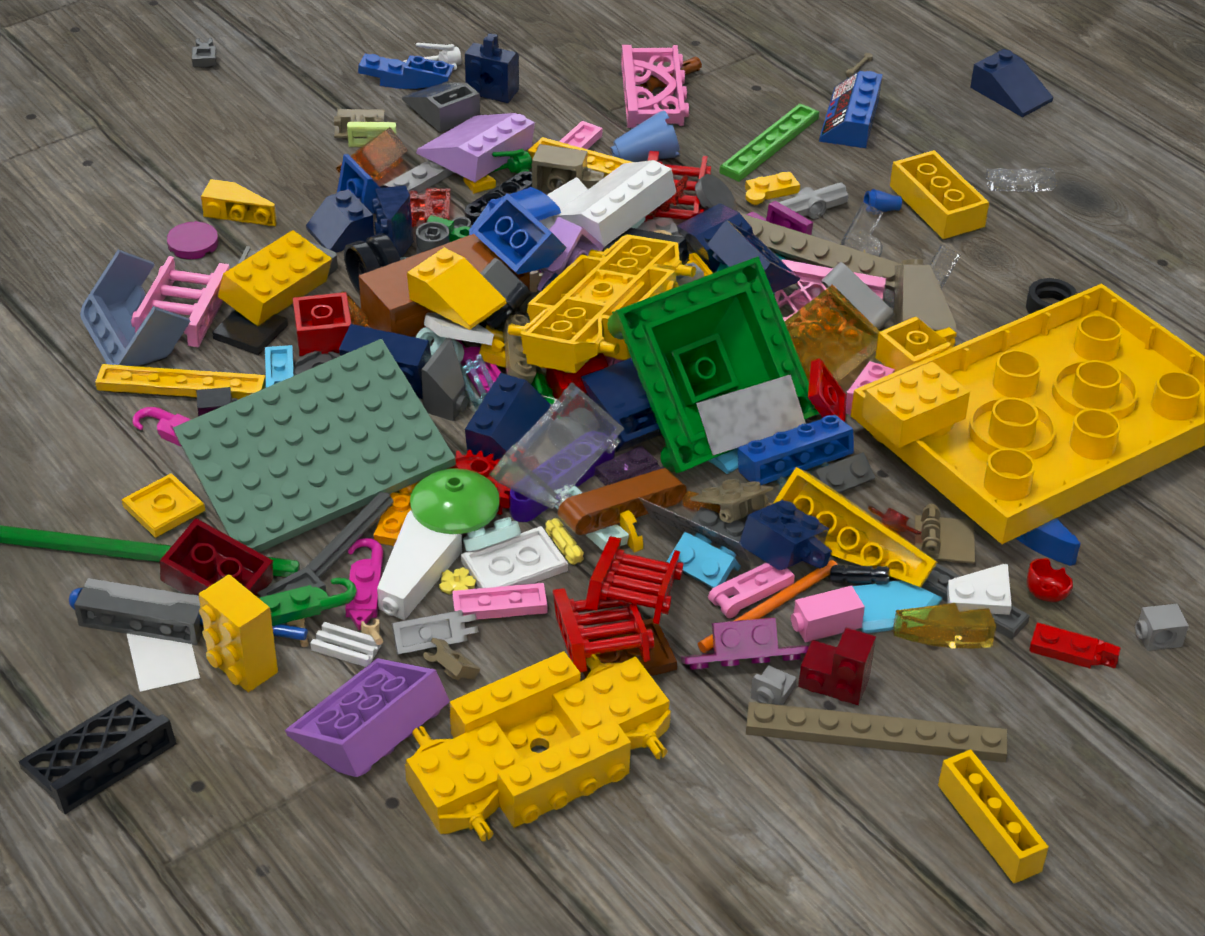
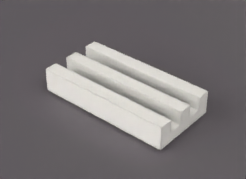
M327 622L322 624V631L318 630L316 633V640L313 639L310 643L311 651L364 667L371 664L381 645L375 643L370 635Z

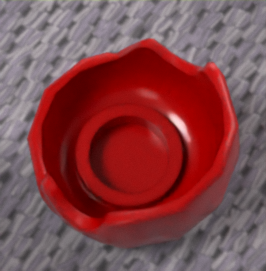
M1040 558L1033 560L1029 565L1027 588L1033 596L1040 600L1059 602L1071 594L1073 580L1066 574L1064 567L1058 570L1053 569L1050 559Z

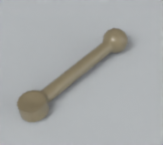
M865 53L863 59L852 69H847L846 76L849 78L853 76L855 71L866 61H872L873 55Z

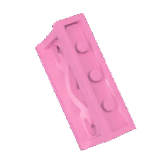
M622 45L621 68L627 128H634L637 124H641L663 110L669 116L668 119H665L667 124L684 126V117L689 116V104L684 103L687 99V88L682 86L685 83V71L680 70L683 67V55L678 54V45H673L672 48H632L631 45ZM664 62H669L671 64L669 67L663 66ZM640 73L642 74V77H639L636 74ZM653 75L665 83L667 87L658 95L653 96L646 88L635 85L645 83ZM645 95L644 98H639L638 96ZM668 104H673L676 108L669 109Z

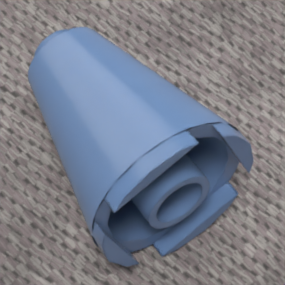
M663 110L615 139L613 141L614 146L610 147L613 157L631 162H641L648 160L649 151H659V159L680 156L677 152L680 148L674 127L665 121V119L669 118L666 111Z

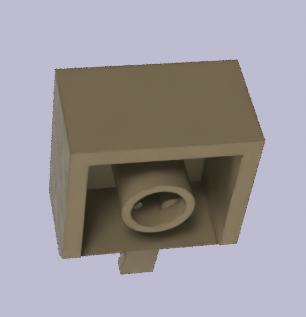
M539 144L532 160V187L548 195L577 177L589 189L604 178V173L587 167L588 151Z

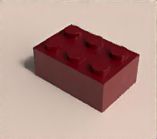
M197 518L193 520L160 559L161 581L189 595L199 596L200 592L227 575H231L255 596H257V592L267 588L273 580L272 559Z

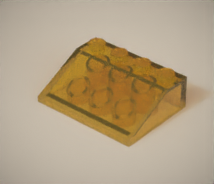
M833 284L785 321L808 382L810 379L811 361L822 359L836 381L840 382L871 357L877 349L878 333L880 331Z

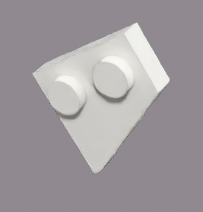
M1008 564L998 565L948 580V611L1010 615L1012 606Z

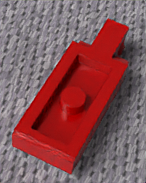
M1038 622L1029 648L1031 653L1089 669L1091 665H1104L1116 668L1121 647L1100 639Z

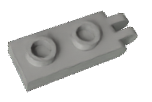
M458 610L391 623L396 653L402 654L437 647L431 642L432 638L445 640L448 645L468 641L467 634L477 633L479 630L478 626L465 628V622L477 620L476 614L463 616V611Z

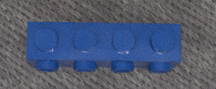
M829 415L821 420L809 424H801L797 428L785 432H777L773 436L761 440L751 441L746 445L737 447L739 473L748 481L760 482V485L791 475L796 467L806 470L853 454V428L838 416Z

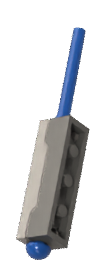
M90 578L87 579L83 588H77L69 595V604L76 611L78 625L82 627L198 645L204 630L203 620L199 614L200 601L197 595ZM281 624L272 626L274 636L304 641L307 638V628Z

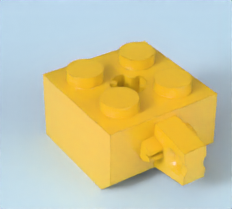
M915 316L878 333L875 358L884 366L895 369L896 372L953 348L957 333L950 327L934 331Z

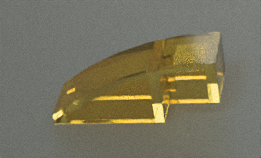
M956 603L896 610L892 632L896 637L926 645L973 649L992 647L997 626L989 608L959 612Z

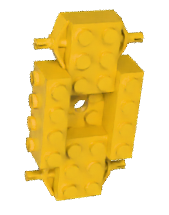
M628 234L624 235L604 252L591 249L588 256L580 255L528 303L527 313L530 323H527L525 326L511 323L508 326V334L521 337L523 354H526L527 364L536 365L541 368L562 370L565 373H576L590 358L597 356L599 353H604V356L613 357L617 360H627L631 356L624 339H617L608 331L607 323L612 312L678 287L676 276L682 275L693 278L696 274V267L682 265L677 242Z
M565 651L450 701V724L453 739L433 740L423 726H419V730L415 728L412 735L420 745V748L412 757L406 759V782L440 834H449L467 828L470 830L474 828L480 840L485 842L486 837L489 840L494 834L485 819L492 815L498 807L501 808L513 828L524 823H531L539 816L553 809H561L568 802L581 796L591 795L598 788L606 784L622 780L629 774L630 753L633 749L648 747L656 759H660V756L663 758L668 751L658 738L670 727L671 711L669 709V699L636 656L622 663L604 664L593 654L591 658L586 659V664L591 672L584 680L580 681L581 673ZM535 746L547 748V750L540 753L533 752L531 749Z

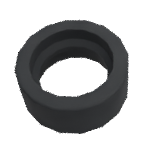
M1054 278L1039 279L1029 287L1026 309L1031 314L1052 305V303L1045 302L1040 298H1053L1062 301L1078 293L1075 287L1063 280Z

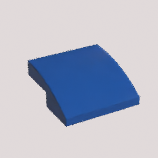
M530 187L509 194L539 221L561 213L559 206L549 196L536 188ZM503 197L489 201L490 211Z

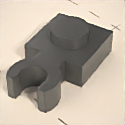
M212 37L205 43L200 42V38L195 40L196 47H192L193 67L208 68L216 66V46L213 45Z

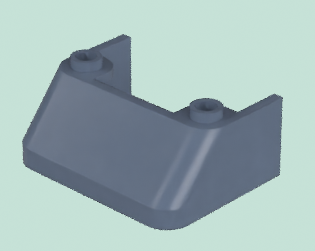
M119 249L83 303L80 316L107 364L141 366L164 359L171 354L175 344L191 321L189 318L153 306L135 333V327H132L131 324L134 311L138 310L145 298V291L141 285L155 264Z

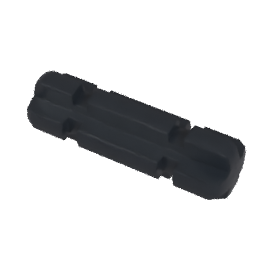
M834 565L830 570V578L833 583H843L846 580L847 583L872 584L873 581L876 584H888L890 570L887 566H877L876 569H873V566H848V568H845L844 565Z

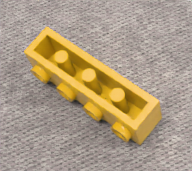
M970 749L943 760L938 787L1012 883L1015 884L1041 873L1049 846L974 752Z

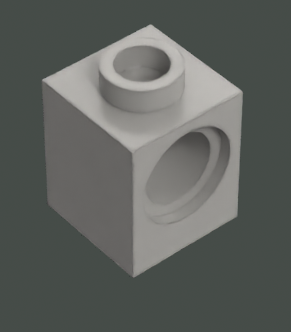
M1178 604L1142 607L1139 621L1135 623L1136 635L1139 639H1142L1147 651L1182 647L1189 627Z

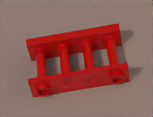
M649 151L647 161L654 160L671 168L673 175L699 177V179L706 174L711 175V166H707L708 156L702 157L701 168L663 164L662 161H659V151ZM674 179L676 190L695 191L696 181ZM675 194L664 203L694 206V209L683 210L657 207L645 216L646 220L644 222L653 219V217L688 220L704 212V209H701V203L697 195Z
M610 536L590 578L585 608L597 611L601 601L613 599L654 608L653 623L659 624L662 614L668 615L672 600V596L669 595L675 580L681 579L684 563L678 562L680 551L674 550L671 561L668 563L626 554L625 550L620 549L621 538Z
M565 588L553 590L555 617L568 656L579 672L587 671L586 659L591 658L593 654L637 647L644 662L650 661L649 649L654 648L653 633L651 629H646L636 604L607 599V601H601L598 610L620 606L622 608L579 614L594 611L585 608L586 599L574 601L573 598L568 599ZM627 620L625 622L584 628V626ZM633 633L630 636L589 642V640Z

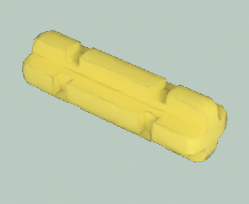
M558 518L548 520L545 523V530L562 554L566 555L565 558L572 565L578 562L581 563L584 560V552L576 545V541L567 529L563 527L564 525Z

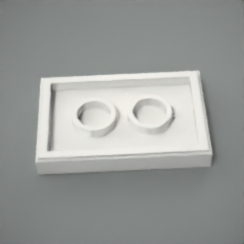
M542 526L525 531L516 537L491 546L461 554V562L469 570L470 576L476 579L478 588L534 584L568 571L567 561Z

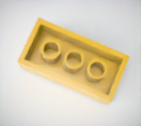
M935 150L893 162L890 187L942 239L985 227L989 202Z
M292 230L223 273L218 297L256 326H259L274 314L293 304V297H303L326 282L332 258Z

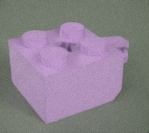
M558 217L554 225L551 226L550 231L567 248L548 268L542 269L544 273L537 289L541 292L543 286L553 273L556 272L560 275L580 255L588 256L591 249L602 251L604 246L583 227Z

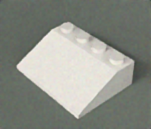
M654 160L623 163L563 207L560 214L552 216V220L556 221L560 217L583 227L605 247L676 194L672 169Z

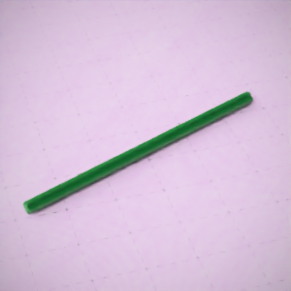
M0 525V543L154 562H160V559L172 546ZM268 557L273 560V576L288 577L300 570V564L297 560Z

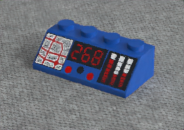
M859 71L834 87L819 142L866 149L880 98L883 74H877L873 71Z

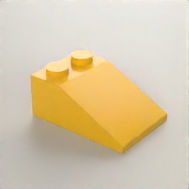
M446 248L441 249L407 272L410 300L469 330L506 305V299L463 256Z

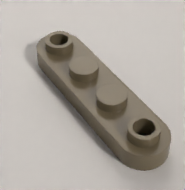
M511 315L503 326L507 375L525 379L532 384L537 372L536 365L527 364L526 354H523L521 337L508 334V326L511 323L525 326L530 322L524 315Z

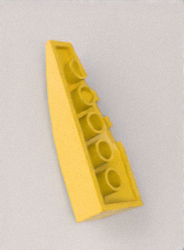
M798 467L795 468L772 503L774 504L781 500L789 501L805 514L816 517L820 523L829 528L824 545L832 550V556L860 566H873V569H876L877 566L889 567L891 577L918 587H922L938 563L859 506Z

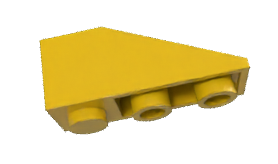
M210 179L201 195L203 217L275 227L277 225L275 204L235 182Z

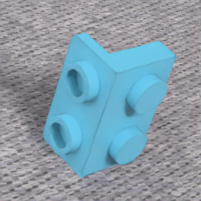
M685 531L674 550L680 551L678 562L684 563L683 573L714 588L726 581L732 569L736 571L740 569L741 565L735 559L736 554L724 546L718 549L710 545L712 541L704 535L696 533L693 536ZM674 550L666 562L670 563Z

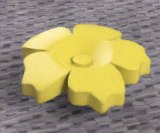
M464 567L455 569L454 573L449 570L441 573L442 577L439 588L448 595L452 594V591L475 588L476 579H473V576H469V570Z

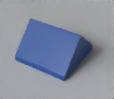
M344 154L337 193L350 189L373 214L372 199L376 198L375 189L380 187L349 154Z

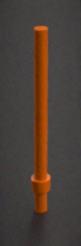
M830 560L827 566L821 569L817 568L734 621L762 618L829 576L832 566L838 564L834 560ZM713 634L698 642V648L701 652L706 653L714 648Z

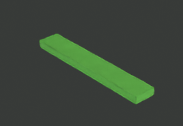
M798 104L720 165L719 173L740 182L819 119V111L803 104Z

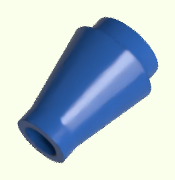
M876 189L866 191L863 199L864 210L869 211L871 214L894 210L899 211L902 206L901 196H895Z

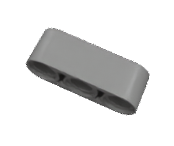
M842 262L837 264L821 280L823 285L875 334L895 315L893 310Z

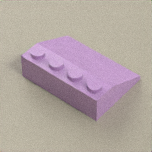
M516 113L473 116L418 148L416 154L476 182L507 163V160L510 158V156L493 157V152L516 151L519 149L526 151L532 147L535 122L527 119L524 115Z

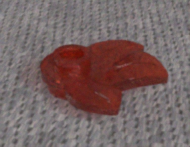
M872 506L868 507V511L881 517V522L897 532H906L908 530L916 535L922 534V532L906 525L909 520L907 516L889 507L885 514Z

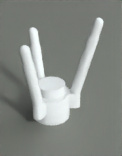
M415 44L416 47L442 50L439 52V55L423 57L425 59L454 65V70L457 69V65L461 64L460 50L458 47H454L453 44Z

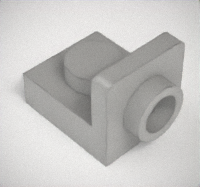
M768 665L762 675L755 674L753 677L751 699L759 703L783 705L796 686L797 677Z

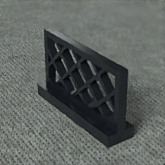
M129 694L18 762L20 768L55 799L58 809L62 813L67 814L177 743L170 720L163 714L160 716L155 715ZM129 707L134 710L133 715L118 716L119 713ZM146 724L136 730L137 725ZM129 725L128 731L113 732L115 726ZM107 726L105 732L91 733L97 727ZM118 741L117 743L108 747L109 742ZM101 742L100 748L85 749L87 743ZM79 743L75 750H63L69 744ZM73 759L71 766H57L59 760ZM82 759H89L80 765ZM41 761H50L48 767H33ZM53 776H62L52 782Z

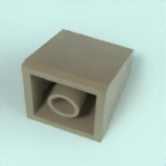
M923 259L902 260V265L895 266L894 325L916 316L933 330H942L948 327L956 330L955 320L931 265H923Z

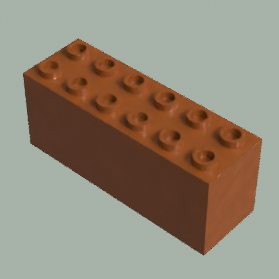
M472 234L359 275L362 318L373 329L416 338L417 333L426 327L424 325L426 313L436 312L409 299L407 272L443 248L463 256L479 273L496 257L529 290L530 272L517 274L476 235Z

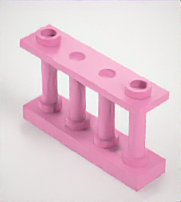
M169 256L165 264L160 266L158 276L138 310L133 312L131 324L132 327H135V333L152 307L155 306L175 314L189 315L191 322L185 329L184 334L187 335L188 346L199 347L223 302L218 297L222 275L230 269L229 264L219 263L214 273L206 275L175 270L174 257ZM174 281H180L187 283L202 284L207 286L202 290L177 287L172 285ZM166 296H172L199 301L198 303H194V305L167 302L163 300Z

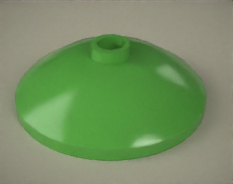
M458 468L445 469L430 474L414 487L410 497V507L415 519L426 528L445 534H463L484 527L496 516L499 509V493L495 485L488 478L477 472Z

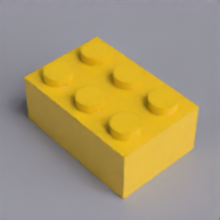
M932 361L866 389L862 417L894 445L901 448L966 419L970 391Z
M231 575L225 576L198 594L200 601L199 614L203 620L204 630L202 634L206 641V657L209 663L214 668L219 667L226 673L234 685L239 684L248 693L277 674L278 667L270 607Z

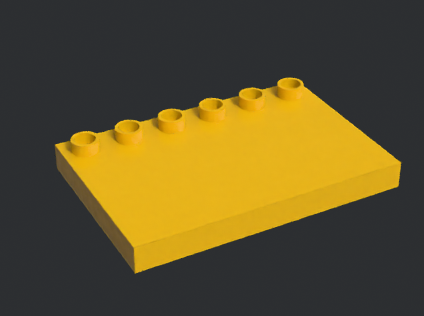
M1101 283L855 389L851 417L999 543L1004 544L1205 446V356ZM933 361L970 391L966 419L898 448L862 417L865 391Z

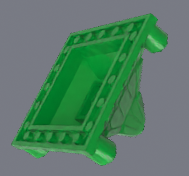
M759 256L612 312L608 319L607 326L610 334L617 339H624L627 344L628 351L637 369L660 431L665 439L666 447L661 452V463L664 468L671 472L680 473L732 451L728 450L712 455L696 403L791 375L804 419L819 414L808 398V379Z

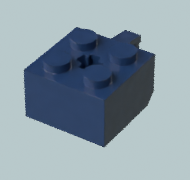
M489 33L484 38L483 44L473 43L465 52V83L480 93V97L509 103L519 90V54L500 49L498 35Z
M784 500L748 514L739 542L743 548L779 571L801 561L821 569L827 566L832 550L824 545L829 528L820 523L816 517L805 514L797 509L793 503Z

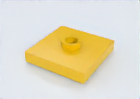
M172 473L122 499L123 507L155 538L205 511L204 503Z

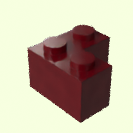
M845 627L837 647L812 640L800 667L798 687L859 706L870 679L876 636Z

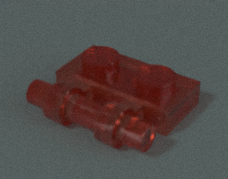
M426 188L425 194H418L414 190L409 192L412 228L416 226L419 220H424V223H426L431 215L450 220L451 188Z

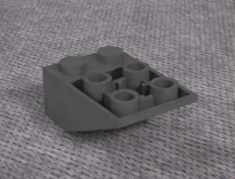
M442 83L402 97L406 104L440 133L458 126L473 116L480 115V93L467 83Z

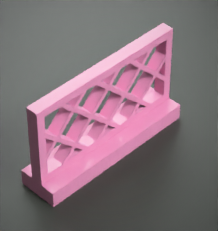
M782 259L800 278L795 283L799 290L787 296L783 289L775 292V299L779 308L788 304L794 312L788 317H783L786 326L860 340L862 339V334H875L871 330H869V333L857 331L853 324L860 320L857 317L849 320L843 311L847 307L843 304L839 306L833 298L834 295L821 282L833 268ZM853 272L881 299L884 298L886 278ZM814 287L821 288L825 295L813 301L807 291ZM803 294L809 304L797 310L791 301ZM829 299L835 309L823 315L817 305ZM813 308L820 317L813 322H808L801 315ZM839 313L846 322L839 327H834L830 325L828 319Z

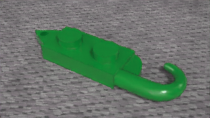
M339 577L331 579V584L345 586L347 591L344 593L328 596L321 588L308 585L260 597L259 599L270 607L272 626L315 616L321 614V611L346 605L355 598L357 589L351 580Z

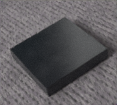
M234 310L212 332L213 339L259 355L288 326L287 318L274 314L261 325L256 326L238 311Z

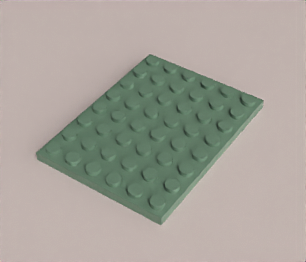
M382 339L173 427L175 436L227 535L259 553L369 504L380 492L394 493L424 479L432 473L456 465L455 456Z

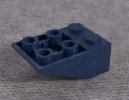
M406 185L375 189L376 198L372 199L373 212L377 218V222H374L375 234H386L393 242L401 258L414 242L410 194Z
M631 358L581 377L603 426L612 429L616 434V453L662 435Z

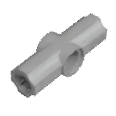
M842 182L815 191L811 187H805L798 192L796 197L779 203L803 217L808 215L812 219H817L825 213L826 209L848 202V193L846 186Z

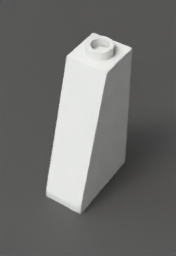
M410 510L407 513L377 587L379 610L405 620L442 577L441 573L445 572L462 553V535L445 534L430 530L420 524Z

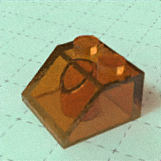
M389 127L363 145L350 157L372 179L375 177L378 181L389 173L386 169L387 167L393 169L403 161L401 156L408 150L391 127ZM342 163L336 167L339 173L341 172Z

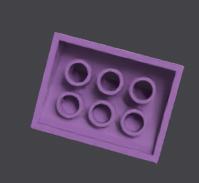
M377 658L289 726L285 732L287 736L337 772L358 777L366 774L371 769V766L380 758L392 753L395 746L401 741L412 736L415 728H419L428 719L436 717L440 710L450 701L436 670Z

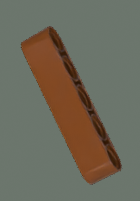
M663 468L571 496L559 506L558 516L576 534L585 535L619 524L620 513L627 510L632 512L635 518L649 514L639 498L664 509L674 506L685 497L687 487L668 469Z

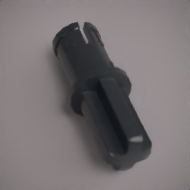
M518 283L505 297L506 305L485 319L486 324L491 329L496 330L511 314L515 315L517 313L516 309L532 295L528 287L523 283Z

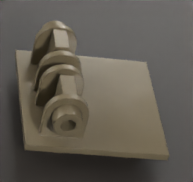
M337 109V116H334V138L348 139V122H384L385 109Z
M728 479L723 481L719 487L702 489V493L691 497V501L720 504V519L723 522L731 523L765 508L768 504V497L765 493L773 490V487L762 486L757 481L740 483L739 479Z
M928 504L923 509L922 516L915 515V546L934 560L975 564L974 520L940 517V509L935 504Z

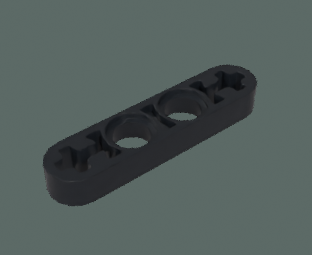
M520 172L465 207V217L470 219L471 225L474 224L491 199H498L505 196L508 192L515 193L532 187V172Z

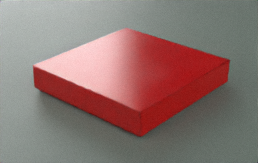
M818 358L811 361L809 400L822 418L836 415L845 422L847 395L822 359Z

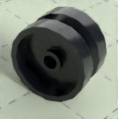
M384 233L366 238L365 242L359 240L348 244L344 249L346 270L350 281L359 295V275L401 260L393 242Z

